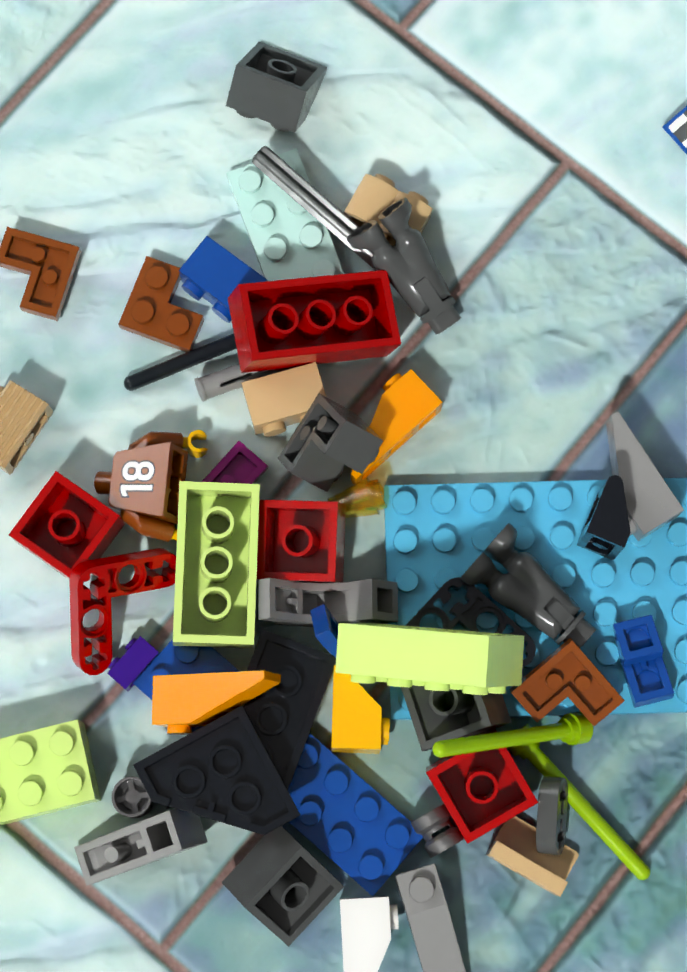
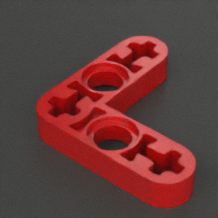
M156 548L87 560L74 567L69 580L71 655L77 667L89 675H98L108 668L112 661L111 598L173 585L175 583L176 555L164 548ZM163 561H166L168 563V567H164L162 569L161 575L156 571L152 570L161 568L163 566ZM127 565H133L135 569L133 578L127 583H120L118 577L121 569ZM92 573L97 579L90 582V589H88L83 583L90 580V574ZM98 609L99 619L97 623L91 627H83V617L89 610ZM92 647H94L98 654L92 656V662H88L85 658L92 655Z

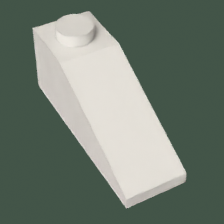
M389 896L340 899L343 971L378 972L391 941V930L399 929L397 904L389 905Z

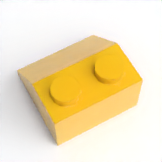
M334 665L332 753L380 754L381 745H388L390 718H382V707L359 683L351 682L350 674L335 673L336 665Z

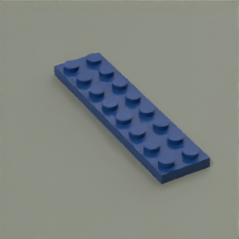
M172 639L133 684L152 700L153 676L240 671L213 647L173 646ZM192 727V732L200 729L201 727ZM311 733L309 734L288 790L301 816L289 823L370 895L374 896L423 836L415 832L409 819Z

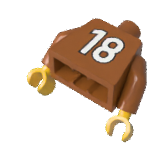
M195 430L188 437H183L182 433L172 432L147 433L130 444L128 450L115 453L113 456L112 472L99 471L94 479L96 492L98 494H109V506L119 510L122 520L139 534L169 542L171 539L177 542V528H174V524H178L179 481H185L188 454L195 458L206 455L207 448H196L191 443L194 440H206V433L201 430Z

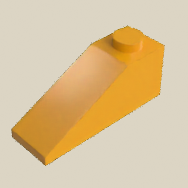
M412 369L403 376L400 373L395 374L382 388L385 392L381 396L370 428L383 442L379 447L376 459L368 464L363 474L352 470L351 482L356 487L441 412L443 402Z
M262 670L153 676L152 725L167 727V734H191L192 727L205 726L281 683V674Z

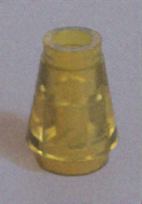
M366 478L333 497L327 498L328 501L346 504V518L380 515L379 510L388 508L384 501V490L379 478L371 481L369 478Z

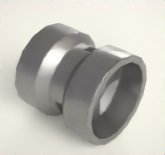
M138 777L121 779L112 791L114 808L119 814L126 817H143L154 807L155 802L151 801L141 779Z
M445 804L438 806L411 822L415 832L423 836L426 842L424 848L430 859L464 840L458 827L452 825L449 819L450 813ZM445 827L446 831L435 837L431 836V834Z

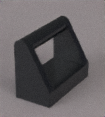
M617 475L609 477L596 496L577 543V546L611 560H614L625 548L631 533L623 480Z

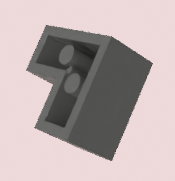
M319 393L281 452L278 460L291 474L328 492L333 482H336L341 477L344 465L363 474L368 464L376 459L383 440L356 413Z

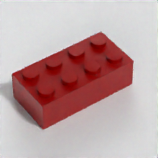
M386 270L238 284L228 297L241 373L298 367L313 362L324 364L386 357L401 345Z

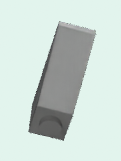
M619 411L611 415L606 423L612 476L617 475L623 480L630 535L633 534L637 541H640L677 518L684 509Z
M172 809L74 848L86 886L173 856L205 844L208 841L198 815L179 809Z
M435 863L394 875L423 972H466Z

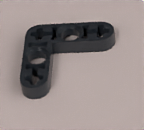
M459 577L447 581L405 625L420 627V620L425 615L432 614L440 618L443 625L442 629H453L459 623L467 631L480 632L476 626L477 617L482 613H492L496 616L499 623L498 629L494 633L502 634L507 626L512 631L509 634L524 635L526 647L523 652L527 657L523 660L522 668L530 664L535 656L536 648L531 637L477 587L467 585ZM463 587L467 591L464 598L468 603L465 605L460 602L456 603L449 611L450 614L456 617L450 621L446 613L434 606V604L439 601L442 607H444L451 598L448 590L453 588L458 591Z

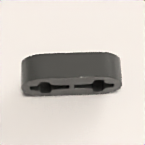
M544 776L541 780L536 827V848L538 853L559 856L562 854L565 844L568 785L565 778Z

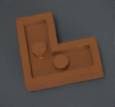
M10 227L6 228L0 246V267L30 275L20 304V309L23 312L59 321L81 255V249L68 243Z
M146 256L118 323L120 329L183 352H189L193 349L203 325L204 316L171 304L181 280L179 267Z
M571 638L523 677L521 686H513L509 689L511 694L536 722L540 721L568 697L588 721L595 726L625 701Z

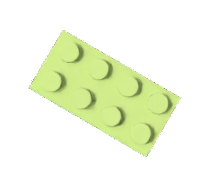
M179 481L173 646L254 647L260 484Z
M338 623L335 673L351 674V682L375 684V682H386L387 686L393 687L424 686L425 690L450 691V689L462 690V693L472 695H488V693L506 694L507 686H521L524 635L380 623Z
M77 719L0 738V826L101 801L84 722Z

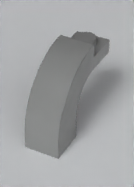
M275 578L259 579L258 620L274 621L275 625L313 627L310 610L325 604L337 623L385 624L398 622L397 582L366 579L342 583H304Z

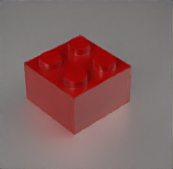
M55 471L8 535L20 546L70 580L72 570L79 563L101 558L125 523L116 512Z
M259 500L257 579L275 578L289 581L343 582L346 504L332 501Z
M493 729V730L488 731V732H486V733H484V734L495 733V732H497V731H496V729ZM507 748L443 757L426 767L428 777L467 844L538 803Z

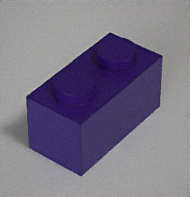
M141 636L138 639L133 638L126 645L125 649L127 651L121 658L117 656L108 666L110 670L107 674L127 691L134 686L135 680L160 654Z

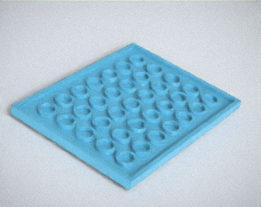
M663 478L684 511L677 518L640 541H637L633 534L630 535L625 548L614 560L577 546L596 496L607 480L384 485L386 581L397 582L398 622L388 624L405 626L447 581L452 578H461L504 527L510 523L517 530L515 550L519 553L527 552L534 556L550 577L580 607L578 612L583 610L586 613L583 618L596 628V631L580 649L625 700L609 715L687 713V478ZM491 559L497 570L503 574L508 573L501 564ZM474 585L534 641L536 648L535 656L530 664L522 668V678L564 644L562 641L558 645L554 639L544 634L523 617L495 601L490 596L486 585ZM463 587L458 591L453 588L448 590L451 598L444 607H442L439 601L434 604V606L446 613L450 621L456 617L449 613L450 609L458 602L463 605L468 603L464 598L467 591ZM482 613L476 619V626L480 632L494 633L497 631L499 626L498 619L492 613ZM432 614L425 615L419 624L420 627L440 629L443 627L440 618ZM652 615L664 650L662 657L674 696L672 699L634 708L620 661L613 624ZM459 623L452 629L467 631ZM506 626L502 634H509L512 631ZM523 652V660H524V659H526L527 656H526V655L524 654V652ZM390 686L391 721L412 720L401 687ZM507 686L506 694L502 695L510 718L531 717L511 694L509 689L513 686ZM567 697L544 717L564 716L567 713L581 711Z

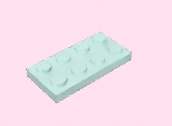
M297 148L278 154L282 160L309 182ZM253 163L226 172L229 185L261 271L268 281L345 274L328 229Z

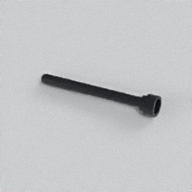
M234 333L125 378L124 387L129 391H134L237 349Z

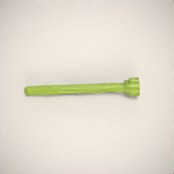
M582 712L567 713L555 724L437 741L434 743L432 751L435 756L443 758L558 739L566 742L568 745L585 744L593 736V725Z
M527 723L522 728H528L531 726ZM540 742L507 747L514 756L519 755L523 760L528 758L543 776L565 778L568 785L567 802L637 879L646 880L649 878L650 868L539 748Z

